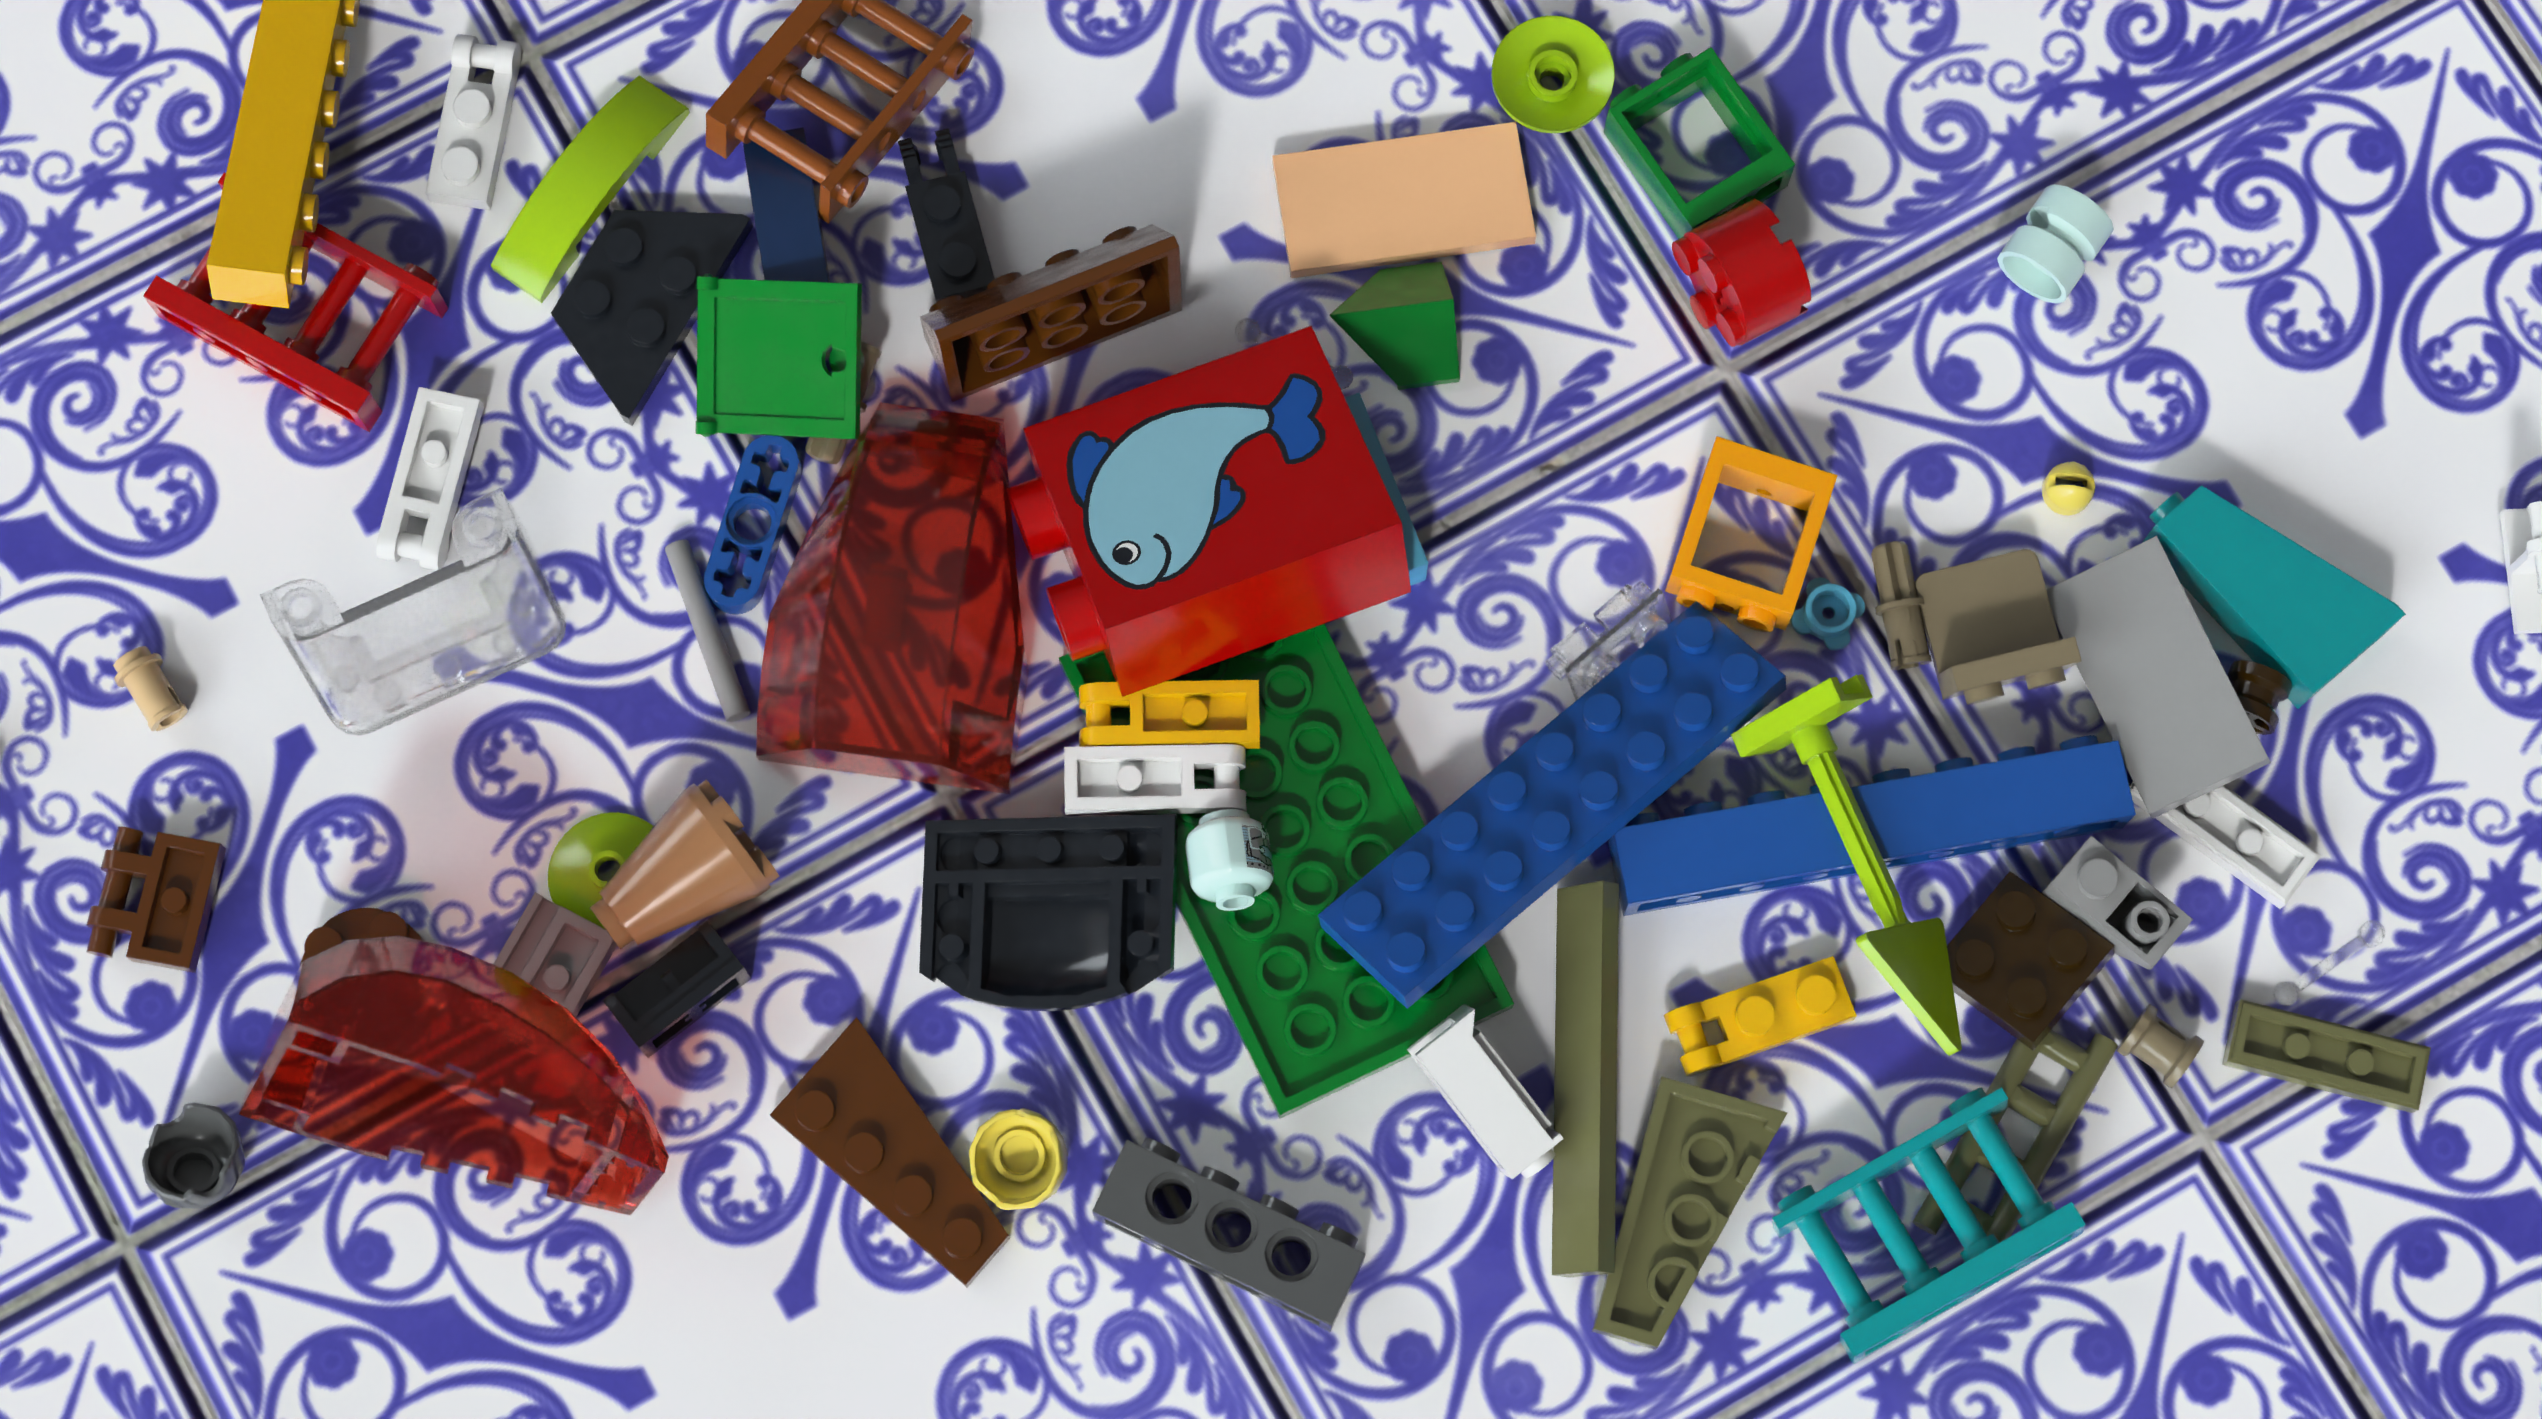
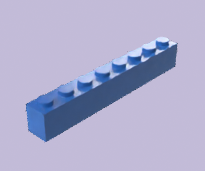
M2095 735L2081 736L2063 741L2059 744L2060 751L2037 755L2033 746L2009 749L1997 754V762L1974 765L1971 757L1955 758L1936 764L1934 766V773L1911 776L1910 769L1908 768L1888 770L1872 776L1873 783L1850 787L1887 869L2121 829L2136 815L2119 740L2099 744L2098 738ZM1817 784L1809 788V795L1786 798L1785 792L1782 790L1767 791L1748 797L1746 799V806L1723 809L1722 803L1719 801L1699 803L1685 808V816L1660 820L1659 814L1656 812L1641 813L1615 833L1608 841L1616 883L1619 884V899L1623 916L1858 874Z

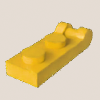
M1259 680L1165 681L1124 697L1121 695L1117 682L1087 683L1079 687V707L1086 710V727L1079 731V747L1234 744L1243 746L1246 749H1260ZM1115 708H1130V725L1111 726V710Z
M1831 956L1716 997L1676 1008L1663 1016L1670 1034L1677 1033L1685 1053V1055L1680 1057V1061L1686 1076L1689 1077L1853 1021L1857 1015L1835 958ZM1717 1020L1724 1042L1709 1045L1701 1025Z

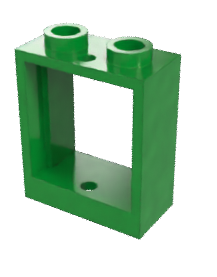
M1712 47L1694 58L1691 53L1677 57L1660 73L1661 78L1643 89L1640 84L1632 85L1619 93L1609 104L1610 109L1608 110L1603 133L1678 239L1682 238L1688 231L1752 199L1764 202L1788 187L1795 163ZM1701 90L1752 163L1685 203L1635 130Z

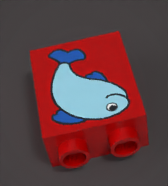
M1312 326L1023 428L1036 478L1006 488L1021 536L1032 561L1061 550L1064 551L1074 578L1046 588L1062 639L1072 661L1104 650L1122 697L1411 592L1402 522Z

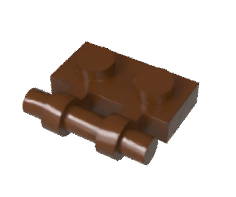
M118 827L113 849L105 850L101 870L106 872L99 904L90 908L86 925L92 928L86 952L112 958L118 934L131 935L126 957L131 961L196 973L226 848L221 843L157 832L152 855L145 856L139 854L144 832L128 827ZM132 878L145 879L137 913L124 911Z

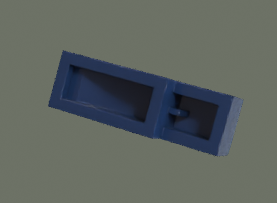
M804 127L784 130V132L807 145ZM755 142L743 143L764 280L830 282L814 179Z

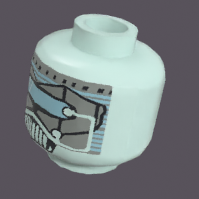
M1223 809L1204 815L1200 818L1199 825L1190 831L1185 843L1192 890L1198 897L1216 902V907L1225 911L1241 910L1253 905L1255 896L1267 890L1274 878L1270 840L1266 828L1259 821L1250 818L1249 814L1243 810Z

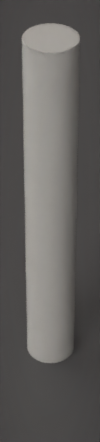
M686 539L672 542L665 547V552L727 722L741 720L749 716L751 712L705 589L690 543Z

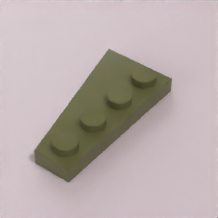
M1661 1076L1615 1242V1273L1607 1274L1592 1332L1654 1350L1658 1348L1698 1276L1702 1265L1718 1240L1732 1211L1749 1184L1763 1155L1788 1112Z

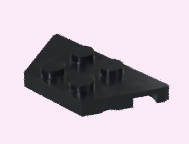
M614 210L553 308L551 315L555 323L616 407L623 421L633 426L697 320V276H703L704 274H711L719 278L724 276L753 228L749 217L743 214Z

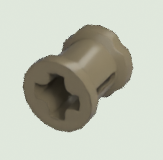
M2149 1004L2136 1019L2116 1051L2123 1056H2127L2130 1053L2164 1075L2163 1083L2173 1088L2200 1051L2204 1040L2197 1035L2189 1039L2157 1017L2158 1009Z

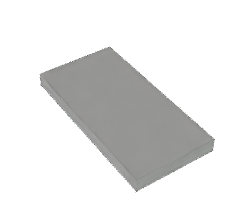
M2157 536L2047 589L2055 623L2063 639L2074 636L2076 638L2082 660L2076 666L2113 741L2119 740L2123 761L2152 819L2271 763Z

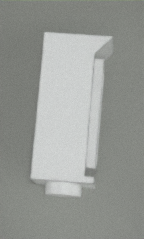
M1463 1004L1411 1045L1407 1051L1500 1172L1511 1179H1514L1520 1173L1524 1178H1528L1539 1172L1553 1160L1556 1154L1551 1148L1564 1138L1560 1133L1549 1128L1552 1124L1481 1031L1473 1028L1475 1009Z

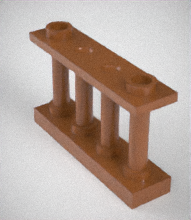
M802 0L707 111L706 147L725 159L729 157L740 142L748 144L753 141L820 183L819 218L829 224L843 206L850 209L859 201L868 185L869 174L949 78L953 80L959 79L966 71L974 55V48L970 47L973 20L962 14L944 37L884 0ZM860 14L927 57L907 79L838 36L837 28L848 15L856 17ZM823 56L827 57L892 99L875 120L871 121L801 77L802 69L812 57L817 59ZM789 98L855 139L856 142L840 162L835 164L765 120L766 112L777 99L785 101Z

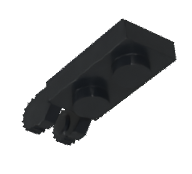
M949 128L935 131L936 139L934 142L939 160L943 161L946 176L923 181L920 171V156L917 146L913 144L912 139L907 138L898 141L909 185L905 186L936 302L954 295H962L964 299L987 290L988 284L995 279L966 172H960Z

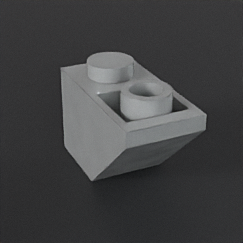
M2092 836L2083 843L2041 892L2113 944L2115 954L2149 970L2157 964L2193 920Z

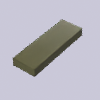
M2240 999L2234 1005L2222 1065L2414 1113L2419 1110L2431 1047Z

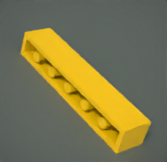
M263 0L207 260L212 299L289 309L294 284H305L309 252L307 247H302L305 231L315 232L317 226L319 196L312 193L315 179L325 180L328 172L330 149L329 143L323 142L326 127L336 128L340 94L339 91H333L336 77L345 78L347 75L350 43L349 40L343 39L346 26L356 27L360 0Z

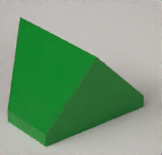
M1441 261L1380 269L1329 315L1395 382L1398 390L1459 382L1454 299Z

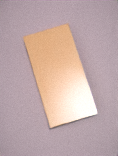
M1516 122L1272 156L1291 278L1535 244L1536 233Z

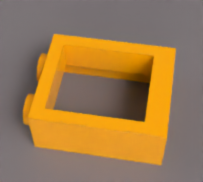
M1716 436L1665 592L1677 595L1676 601L1687 608L1694 602H1698L1709 612L1714 607L1738 615L1737 621L1753 630L1772 632L1775 627L1785 631L1794 613L1838 475ZM1718 483L1807 511L1781 594L1691 565Z

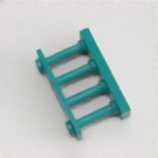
M1982 1087L1965 1094L1948 1106L1952 1116L1822 1190L1815 1192L1812 1185H1807L1791 1193L1777 1204L1781 1213L1772 1217V1224L1778 1237L1781 1238L1799 1228L1850 1314L1845 1318L1850 1328L1840 1333V1342L1853 1364L2083 1233L2086 1224L2072 1202L2057 1210L2052 1201L2047 1203L2043 1201L1994 1121L1993 1117L2006 1110L2009 1099L2002 1087L1989 1095H1986ZM1969 1130L2022 1216L2017 1220L2022 1230L2000 1243L1994 1234L1987 1236L1936 1152L1937 1148ZM1911 1163L1914 1164L1964 1247L1960 1255L1965 1263L1944 1275H1941L1937 1267L1929 1268L1878 1183ZM1855 1195L1907 1281L1902 1286L1907 1296L1886 1308L1883 1307L1879 1299L1871 1300L1821 1215Z

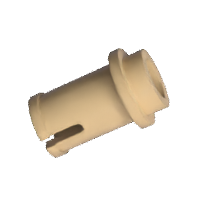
M142 646L127 652L114 663L113 666L117 671L114 679L119 687H126L147 720L150 730L161 731L181 720L187 714L188 709L180 701L162 672L160 666L163 663V659L160 654H151L148 647Z

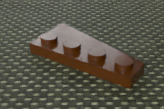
M857 1017L770 1114L775 1122L966 1288L1010 1239L1004 1227Z

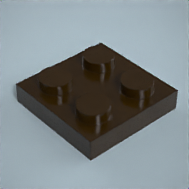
M2011 871L1947 945L1954 993L2033 1051L2114 955L2113 944Z

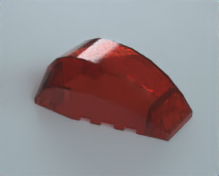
M879 403L860 433L859 439L856 440L821 504L769 615L757 712L756 757L758 760L1010 794L1029 667L1014 517L1006 488L1011 487L1004 419Z
M402 936L347 940L302 962L277 1011L239 1112L241 1116L365 1156L389 1161L392 1149L423 1156L420 1165L422 1169L448 1174L451 1163L487 1170L486 1183L512 1189L516 1177L549 1184L547 1197L630 1216L665 1173L669 1158L646 1103L614 1055L567 1008L508 970L453 947Z

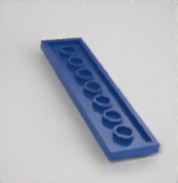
M1694 602L1320 912L1318 918L1321 928L1408 1009L1731 737L1732 733L1739 730L1786 690V675L1701 604Z

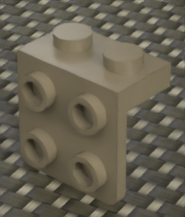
M2023 549L1924 573L1915 580L1917 597L1924 598L1925 604L1920 605V611L1943 700L1964 695L1967 705L1980 703L2004 696L2002 685L2026 680L2028 690L2065 681L2064 670L2082 661L2075 636L2062 640L2059 639L2037 555L2031 550Z

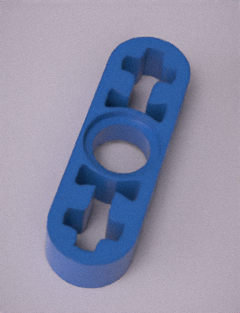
M761 436L752 441L745 449L705 570V589L712 603L719 610L727 614L738 615L749 612L761 601L801 479L802 466L797 451L791 442L781 436ZM773 453L780 454L783 466L787 468L786 472L775 471L768 489L771 497L779 498L777 503L760 494L764 483V475L761 467L757 465L759 461L769 462ZM750 488V489H752L753 491H755L756 493H746V492H747V489ZM751 509L762 510L771 517L769 531L757 540H747L736 533L738 518L741 514ZM730 546L740 553L748 555L742 568V574L745 581L750 584L748 589L737 588L733 597L726 596L725 588L719 582L721 577L731 578L736 570L738 558L735 552H727ZM749 556H761V557H760V560H759V561H755L754 559H752V558L749 557Z

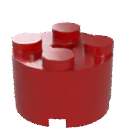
M1752 199L1688 231L1682 238L1672 243L1675 260L1680 269L1690 277L1696 291L1695 294L1690 296V305L1694 315L1704 329H1709L1716 325L1731 347L1743 345L1806 313L1808 308L1803 305L1811 301L1809 279L1797 248L1792 239L1780 244L1770 228L1779 223V219L1768 206L1756 199Z

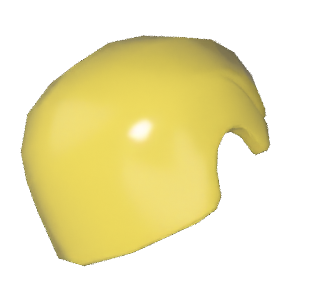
M1022 1108L998 1112L979 1126L970 1146L969 1159L971 1175L973 1176L972 1181L978 1190L996 1204L997 1208L1013 1210L1037 1207L1057 1192L1067 1173L1068 1151L1064 1138L1053 1123L1035 1111Z

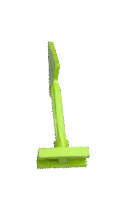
M1863 674L1855 675L1841 684L1837 677H1831L1731 734V737L1740 757L1772 754L1793 743L1802 765L1808 764L1870 903L1884 925V929L1869 931L1858 936L1856 943L1944 1052L1951 1056L1961 1051L1962 1045L1944 924L1938 917L1913 923L1907 919L1903 911L1900 895L1834 753L1838 748L1827 726V723L1868 701L1873 696Z

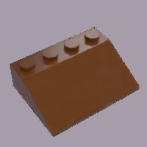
M1153 224L1139 230L1134 226H1128L1110 233L1103 239L1101 245L1081 253L1077 249L1060 252L1048 259L1045 267L1022 276L1019 272L1002 275L990 282L987 290L964 299L962 295H954L936 302L930 307V313L920 316L925 340L951 401H957L1182 311L1179 245L1173 234Z

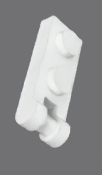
M456 35L452 47V67L425 192L430 202L491 210L520 68L521 46L519 42L499 40L496 46L479 43L476 36ZM476 68L494 70L492 84L473 82Z
M423 387L418 388L377 538V558L398 562L402 556L419 560L420 567L438 571L443 569L449 550L451 528L484 409L480 399ZM410 516L428 519L424 536L406 532Z
M1234 744L1064 747L1065 815L1199 814L1223 809H1238L1246 812V792L1240 789L1239 770L1246 768V748ZM1209 769L1214 771V789H1195L1194 770Z

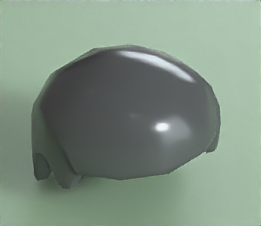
M194 1102L185 1104L181 1115L175 1120L166 1124H156L149 1140V1147L145 1150L142 1159L145 1182L148 1188L166 1205L174 1208H205L225 1198L234 1189L245 1167L242 1139L236 1123L220 1107Z

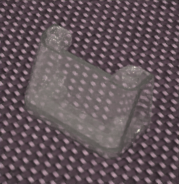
M502 488L470 501L460 508L454 517L451 532L461 560L341 613L335 598L327 587L312 579L301 578L292 580L260 594L274 628L324 712L338 729L347 734L358 736L372 733L542 657L558 647L565 636L567 625L564 612L530 536Z

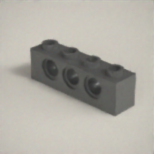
M1145 1138L1142 1146L1126 1140L1092 1210L1095 1220L1331 1332L1365 1259L1366 1253L1355 1249L1358 1238L1325 1222L1322 1223L1319 1231L1298 1222L1295 1219L1299 1210L1273 1196L1263 1194L1260 1203L1236 1192L1240 1183L1219 1170L1204 1166L1201 1174L1187 1169L1177 1164L1180 1157L1177 1151L1158 1141ZM1167 1186H1179L1185 1189L1191 1196L1192 1202L1189 1210L1178 1218L1163 1217L1153 1206L1157 1193ZM1226 1214H1237L1245 1218L1251 1227L1249 1238L1243 1244L1236 1247H1227L1220 1244L1212 1232L1215 1222L1220 1217ZM1296 1242L1306 1248L1310 1255V1264L1304 1272L1289 1276L1275 1268L1272 1262V1255L1281 1244Z

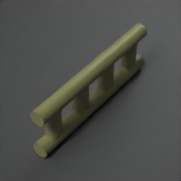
M2053 1030L2047 1034L2034 1051L2016 1039L1986 1092V1095H1989L2002 1087L2009 1098L2006 1110L2009 1107L2042 1127L2025 1159L2022 1160L2017 1157L2037 1190L2118 1048V1045L2113 1040L2104 1035L2096 1033L2086 1050ZM2039 1052L2073 1072L2055 1105L2021 1085ZM2006 1110L1993 1117L1997 1126ZM1970 1130L1962 1134L1945 1164L1960 1191L1976 1163L1995 1173ZM2007 1191L1992 1216L1967 1201L1987 1236L1994 1234L1999 1243L2012 1236L2018 1225L2017 1220L2022 1217ZM1930 1192L1915 1216L1913 1223L1920 1229L1936 1235L1945 1216Z

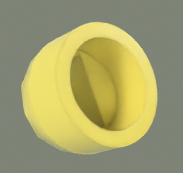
M2074 461L2061 463L2053 467L2042 484L2044 502L2052 511L2061 515L2069 516L2080 513L2088 506L2095 493L2093 474L2085 465ZM2056 478L2082 481L2084 487L2056 485Z

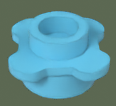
M1815 578L1807 584L1806 593L1808 597L1802 609L1796 610L1793 613L1791 625L1796 633L1800 635L1810 633L1824 640L1828 649L1841 650L1850 642L1848 631L1854 619L1860 618L1865 611L1864 600L1859 594L1850 593L1840 585L1831 584L1826 578ZM1824 609H1831L1834 617L1826 619L1823 617L1822 611Z

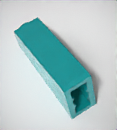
M2202 485L2186 499L2178 492L2174 493L2149 516L2155 526L2143 542L2157 536L2184 588L2253 662L2277 670L2292 682L2293 687L2288 699L2297 709L2371 647L2406 614L2394 602Z

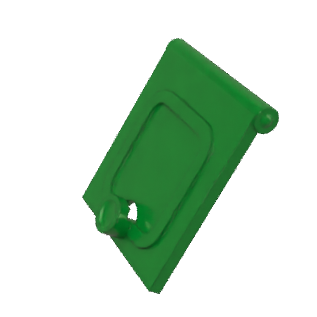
M711 274L697 276V421H695V434H701L704 437L717 433L860 439L861 370L865 361L864 354L861 351L862 283L724 279L714 277ZM831 346L832 351L830 352L829 363L832 374L828 371L825 363L826 353Z

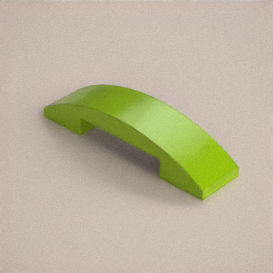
M640 75L628 83L584 126L546 173L504 238L490 265L492 270L543 303L578 258L579 254L576 245L646 156L653 160L690 114L689 108Z

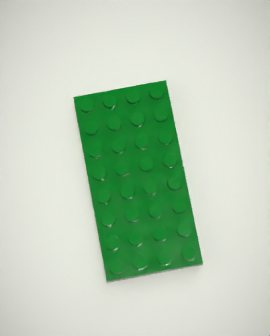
M1325 624L1168 680H1259L1260 749H1246V768L1239 770L1240 789L1246 792V812L1250 818L1262 823L1269 834L1274 868L1273 881L1267 890L1255 896L1253 905L1241 910H1221L1216 907V902L1198 897L1190 885L1185 843L1190 831L1198 826L1200 818L1208 813L1176 814L1178 816L1176 906L1279 1119L1411 1057L1407 1049L1463 1004L1475 1009L1474 1026L1513 1008L1514 1002L1485 944L1407 1009L1321 928L1318 918L1320 912L1425 826ZM1104 650L1075 661L1071 660L1069 653L1059 657L1060 666L1078 703L1079 687L1081 685L1095 682H1116ZM1115 708L1111 710V726L1130 725V708ZM1082 709V711H1083V713H1084V715H1085V717H1086V710H1083V709ZM1195 769V789H1214V771ZM1137 814V815H1162V814Z

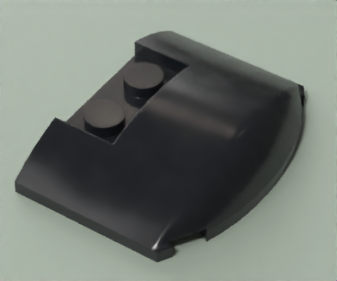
M1176 814L926 820L919 973L935 982L936 978L965 998L1000 1008L1023 1011H1059L1095 1006L1130 995V993L1138 991L1157 977L1162 979L1174 971L1178 816Z

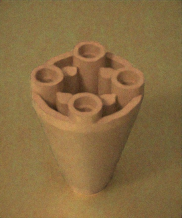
M706 779L698 786L693 783L678 796L599 893L603 898L592 905L590 909L618 947L622 949L633 940L639 945L760 896L770 889L771 886L769 884L780 876L757 845L755 846L742 829L744 827L728 803L721 795H718Z

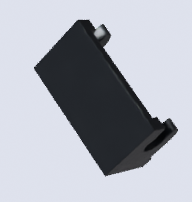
M705 921L697 927L695 933L615 994L611 993L602 1001L639 1049L649 1058L743 986L751 977L710 923Z

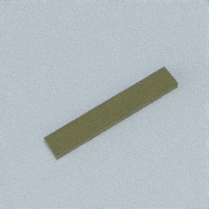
M1603 880L1557 889L1554 1130L1560 1133L1564 1139L1553 1147L1556 1155L1553 1158L1552 1275L1561 1277L1615 1273L1619 884Z

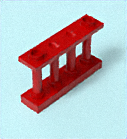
M225 172L218 181L222 190L226 176ZM317 223L315 232L305 231L302 247H307L308 252L313 248L342 265L295 338L287 337L283 344L264 334L267 328L263 325V322L272 310V306L245 303L241 310L234 308L231 314L228 315L211 305L214 299L210 296L211 288L207 271L210 248L188 281L181 279L178 285L175 286L156 275L143 297L158 317L368 432L371 431L383 412L370 393L373 386L369 380L418 305L440 318H443L448 310V306L437 288L439 282L430 273L412 263H406L402 269ZM366 277L395 294L347 368L340 366L338 371L334 373L317 363L320 357L316 354V351L363 278Z

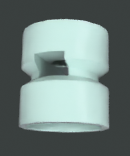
M2054 184L2045 188L2026 217L2028 225L2017 228L2000 252L1997 260L2005 275L2019 288L2043 301L2057 304L2066 300L2084 274L2085 267L2082 260L2093 261L2112 234L2114 228L2106 212L2093 200L2067 186Z

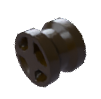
M2245 660L2234 661L2227 676L2256 734H2272L2279 721L2275 711L2279 702L2289 697L2293 687L2292 682L2277 670L2263 664Z

